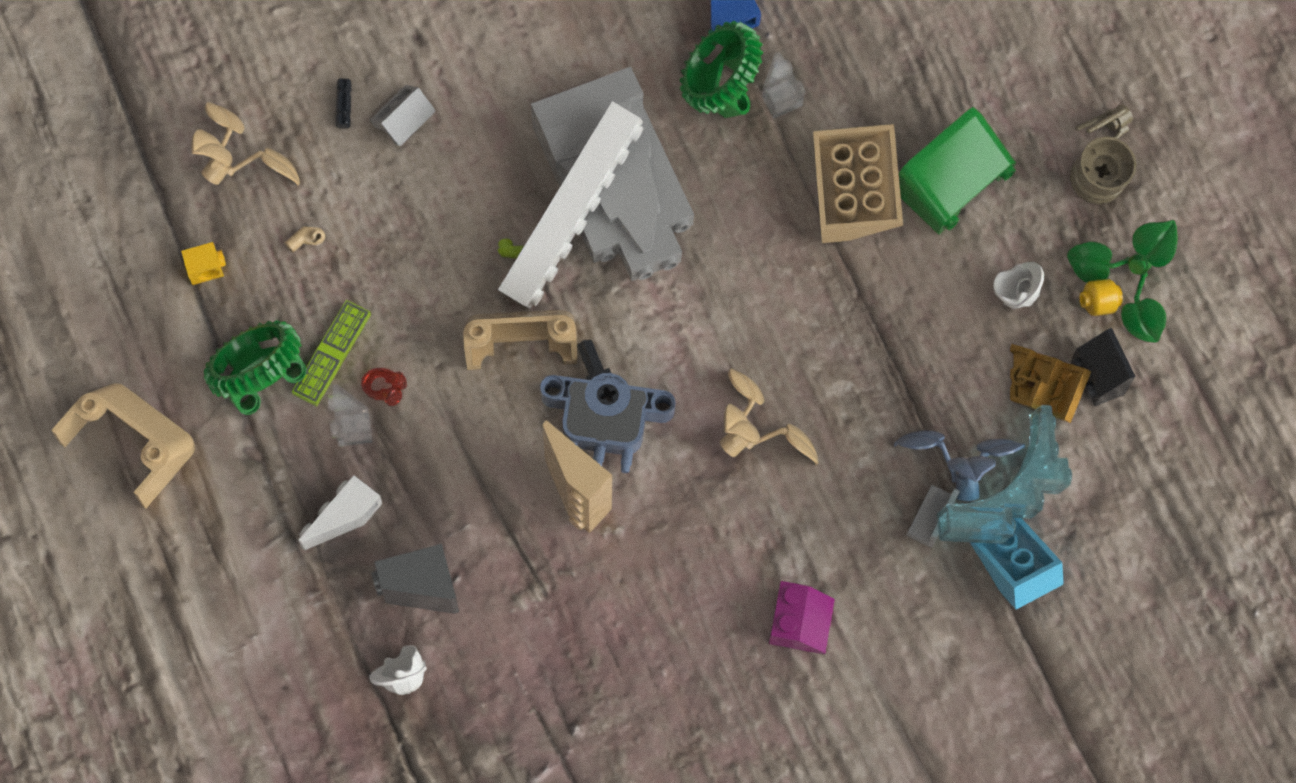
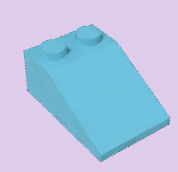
M1015 510L967 534V539L995 585L1015 610L1064 584L1061 560Z

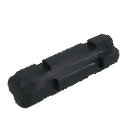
M339 78L337 80V113L335 123L339 129H348L351 123L352 84L348 78Z

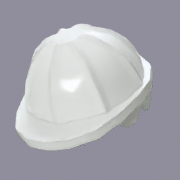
M1036 262L1016 264L1012 269L997 274L993 283L994 292L1003 301L1004 305L1012 309L1031 306L1040 297L1044 281L1043 269Z
M407 645L402 647L401 653L397 658H386L383 666L372 671L369 676L372 684L384 686L387 690L396 694H410L422 684L426 664L422 660L417 648L413 645Z

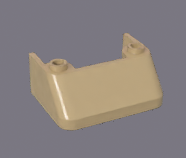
M110 384L84 394L51 431L65 448L88 421L98 420L108 410L146 438L149 442L141 451V460L151 472L133 492L141 506L146 509L194 453L195 444L192 437L122 384Z

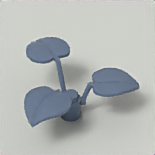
M929 430L906 434L894 443V447L900 445L911 449H928L934 446L941 448L952 476V482H956V489L960 491L957 499L961 501H973L979 498V480L996 465V461L987 456H1005L1025 448V444L1008 439H988L977 445V450L981 451L980 456L951 459L945 443L942 441L945 439V435Z

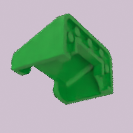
M972 107L903 166L899 172L900 196L939 235L945 229L950 231L960 220L958 218L960 210L994 180L1000 181L1003 179L1007 181L1016 171L1014 168L1016 161L984 116L975 107Z

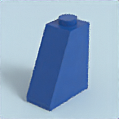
M710 0V30L715 31L716 25L723 26L724 22L731 23L732 21L742 22L751 28L760 25L761 11L755 0Z

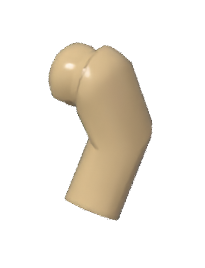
M304 226L284 244L291 252H295L303 244L319 245L323 243L325 233L321 228Z

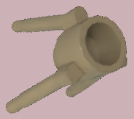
M1120 104L1113 110L1109 109L1105 113L1076 126V130L1079 131L1091 126L1086 132L1092 133L1106 125L1111 131L1117 130L1113 138L1119 139L1129 131L1127 125L1133 121V115L1128 107Z

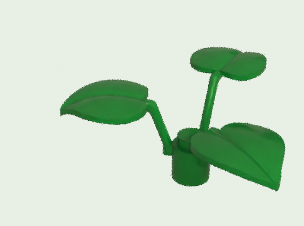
M1175 220L1149 222L1139 226L1132 236V244L1136 252L1131 257H1126L1115 263H1110L1112 252L1102 243L1084 242L1072 247L1067 253V258L1076 275L1086 283L1108 279L1110 275L1109 268H1116L1124 264H1128L1132 273L1141 276L1134 296L1135 303H1127L1123 306L1121 319L1128 332L1136 338L1152 343L1160 340L1167 321L1165 310L1154 299L1145 298L1140 301V294L1145 278L1148 276L1147 271L1152 266L1159 268L1167 265L1176 253L1178 234Z

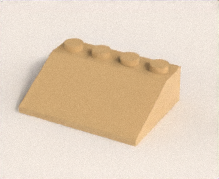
M894 124L813 131L822 243L850 241L903 226Z
M546 420L542 424L545 462L570 517L569 521L577 529L582 530L584 528L590 533L612 509V474Z

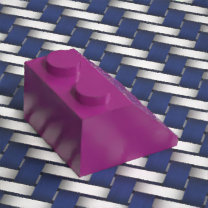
M781 581L769 644L825 655L835 599L810 586Z

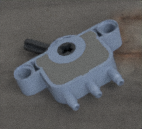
M585 339L577 344V348L588 372L586 379L549 375L540 384L541 400L550 408L564 409L562 421L563 434L580 449L594 451L593 459L602 466L605 453L622 455L620 463L621 472L629 473L633 453L639 450L643 442L645 422L666 423L670 421L675 414V398L670 392L665 390L629 386L621 376L611 373L610 368H603L592 340ZM549 388L560 390L557 395L551 396L546 393ZM608 396V398L612 399V401L608 402L607 399H603V397ZM666 403L670 408L666 411H661L656 408V405Z

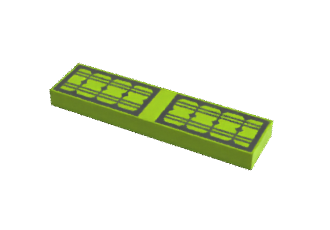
M348 300L345 301L308 363L305 377L297 382L293 388L292 394L318 406L370 318V311Z

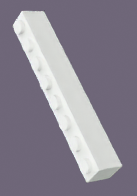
M611 102L499 287V291L529 309L532 305L536 306L540 302L544 294L542 288L546 281L551 282L558 271L556 265L560 258L565 259L572 248L570 242L574 235H580L587 223L584 220L589 211L593 212L597 208L601 200L598 197L603 187L608 188L615 177L613 171L617 164L622 165L629 154L627 148L631 141H637L644 129L641 126L643 121L640 117L615 102Z

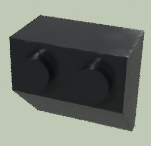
M1112 328L1103 331L1078 347L1071 358L1072 365L1091 371L1084 394L1087 399L1092 400L1094 406L1124 396L1136 377Z

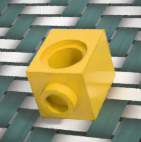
M213 242L181 251L192 285L224 276L222 267L226 266L222 250L216 251Z

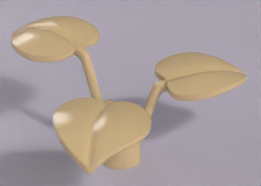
M211 102L206 103L205 111L208 116L219 125L226 127V134L221 144L213 135L200 129L196 130L192 137V154L211 157L210 161L201 171L202 175L209 182L219 185L227 174L232 176L235 171L257 158H262V161L267 166L288 177L297 186L300 184L293 164L285 156L269 148H266L264 152L258 151L232 167V155L225 146L232 130L242 134L244 125L240 118L230 110Z
M732 368L728 370L731 383L738 392L748 398V405L743 412L732 404L726 406L724 428L727 434L720 440V445L724 451L730 456L736 457L745 447L751 449L756 444L783 434L792 446L813 460L816 466L819 463L816 450L808 436L796 426L787 424L786 428L782 427L760 437L757 429L747 420L746 416L755 402L759 405L764 403V396L758 385L748 376Z

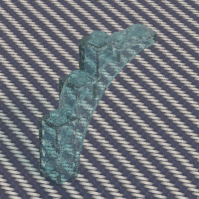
M1041 405L1030 414V438L1027 454L1019 472L1005 490L987 499L972 503L948 504L937 513L939 541L1003 544L1014 535L1016 529L1014 518L1032 519L1043 510L1044 496L1042 493L1060 494L1071 485L1072 471L1069 468L1068 458H1057L1059 445L1055 440L1056 419L1052 414L1051 405Z

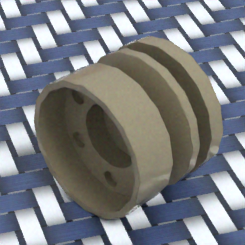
M1108 136L1096 138L1088 143L1071 167L1070 181L1076 194L1086 202L1098 205L1110 203L1116 199L1135 175L1137 163L1133 151L1120 139Z

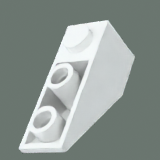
M355 476L349 481L345 480L338 487L336 497L331 502H326L320 508L318 518L312 524L308 523L300 532L299 542L301 547L307 550L365 525L382 505L380 495Z

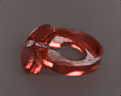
M373 368L364 374L361 386L365 394L371 399L384 401L389 406H395L402 399L401 390L407 387V381L404 374L400 371L393 372L387 368ZM382 377L386 383L392 384V387L374 391L371 385L376 378Z

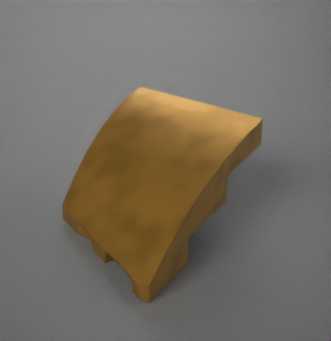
M1011 344L1010 352L1013 353V368L1010 369V378L1012 380L1010 400L1040 413L1071 423L1091 371L1065 363L1057 358L1037 353L1031 349Z

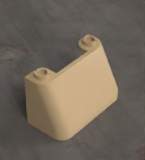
M566 310L476 314L471 316L465 324L463 339L467 370L481 369L484 358L488 355L494 356V343L548 340L549 353H558L562 357L564 365L577 364L575 320L573 315Z

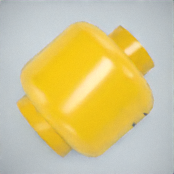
M1111 279L1087 282L1083 292L1080 293L1079 300L1081 307L1085 308L1087 313L1091 316L1115 313L1122 304L1123 295L1119 285H1116Z

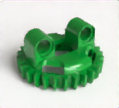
M736 21L731 23L724 22L723 26L716 25L715 31L708 30L706 37L701 36L702 41L699 44H695L696 48L694 51L689 52V60L684 61L686 68L681 70L684 76L679 81L682 84L680 86V90L683 92L682 97L692 108L700 113L709 114L711 111L714 114L717 112L724 118L745 115L749 112L750 100L746 94L748 91L746 85L753 83L756 74L759 72L758 67L762 63L761 55L763 54L760 48L763 43L759 41L760 36L756 34V31L742 22L737 23ZM721 45L723 47L721 53L710 64L705 63L704 59L716 48L715 46ZM726 65L734 72L722 86L718 87L723 66Z
M267 321L265 324L259 323L256 327L250 326L248 330L240 331V334L235 337L232 336L230 341L223 342V347L216 349V354L210 356V361L206 363V368L203 371L206 384L217 397L228 398L241 414L251 415L259 409L261 404L257 392L271 386L281 377L290 383H297L305 377L307 368L298 354L300 353L299 348L302 346L300 343L301 339L295 329L285 321ZM273 338H277L279 341L277 346L264 349L259 344V342L272 340ZM294 363L293 367L286 371L287 368L291 367L290 364ZM228 364L233 368L230 376L220 375L224 373ZM248 395L247 399L240 403L241 398Z

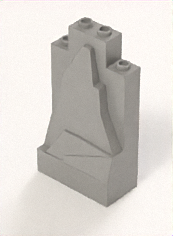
M628 67L531 104L532 128L559 187L564 182L612 101L640 117L643 121L641 126L644 129L637 141H631L627 148L629 154L622 165L617 164L613 171L615 177L608 188L603 187L598 196L601 200L597 208L593 212L589 211L584 220L587 223L580 233L593 263L609 261L616 254H619L631 281L636 279L645 280L651 277L654 272L662 269H673L681 262L682 250L673 232L682 233L688 230L693 225L694 213L643 107L642 89L632 68Z

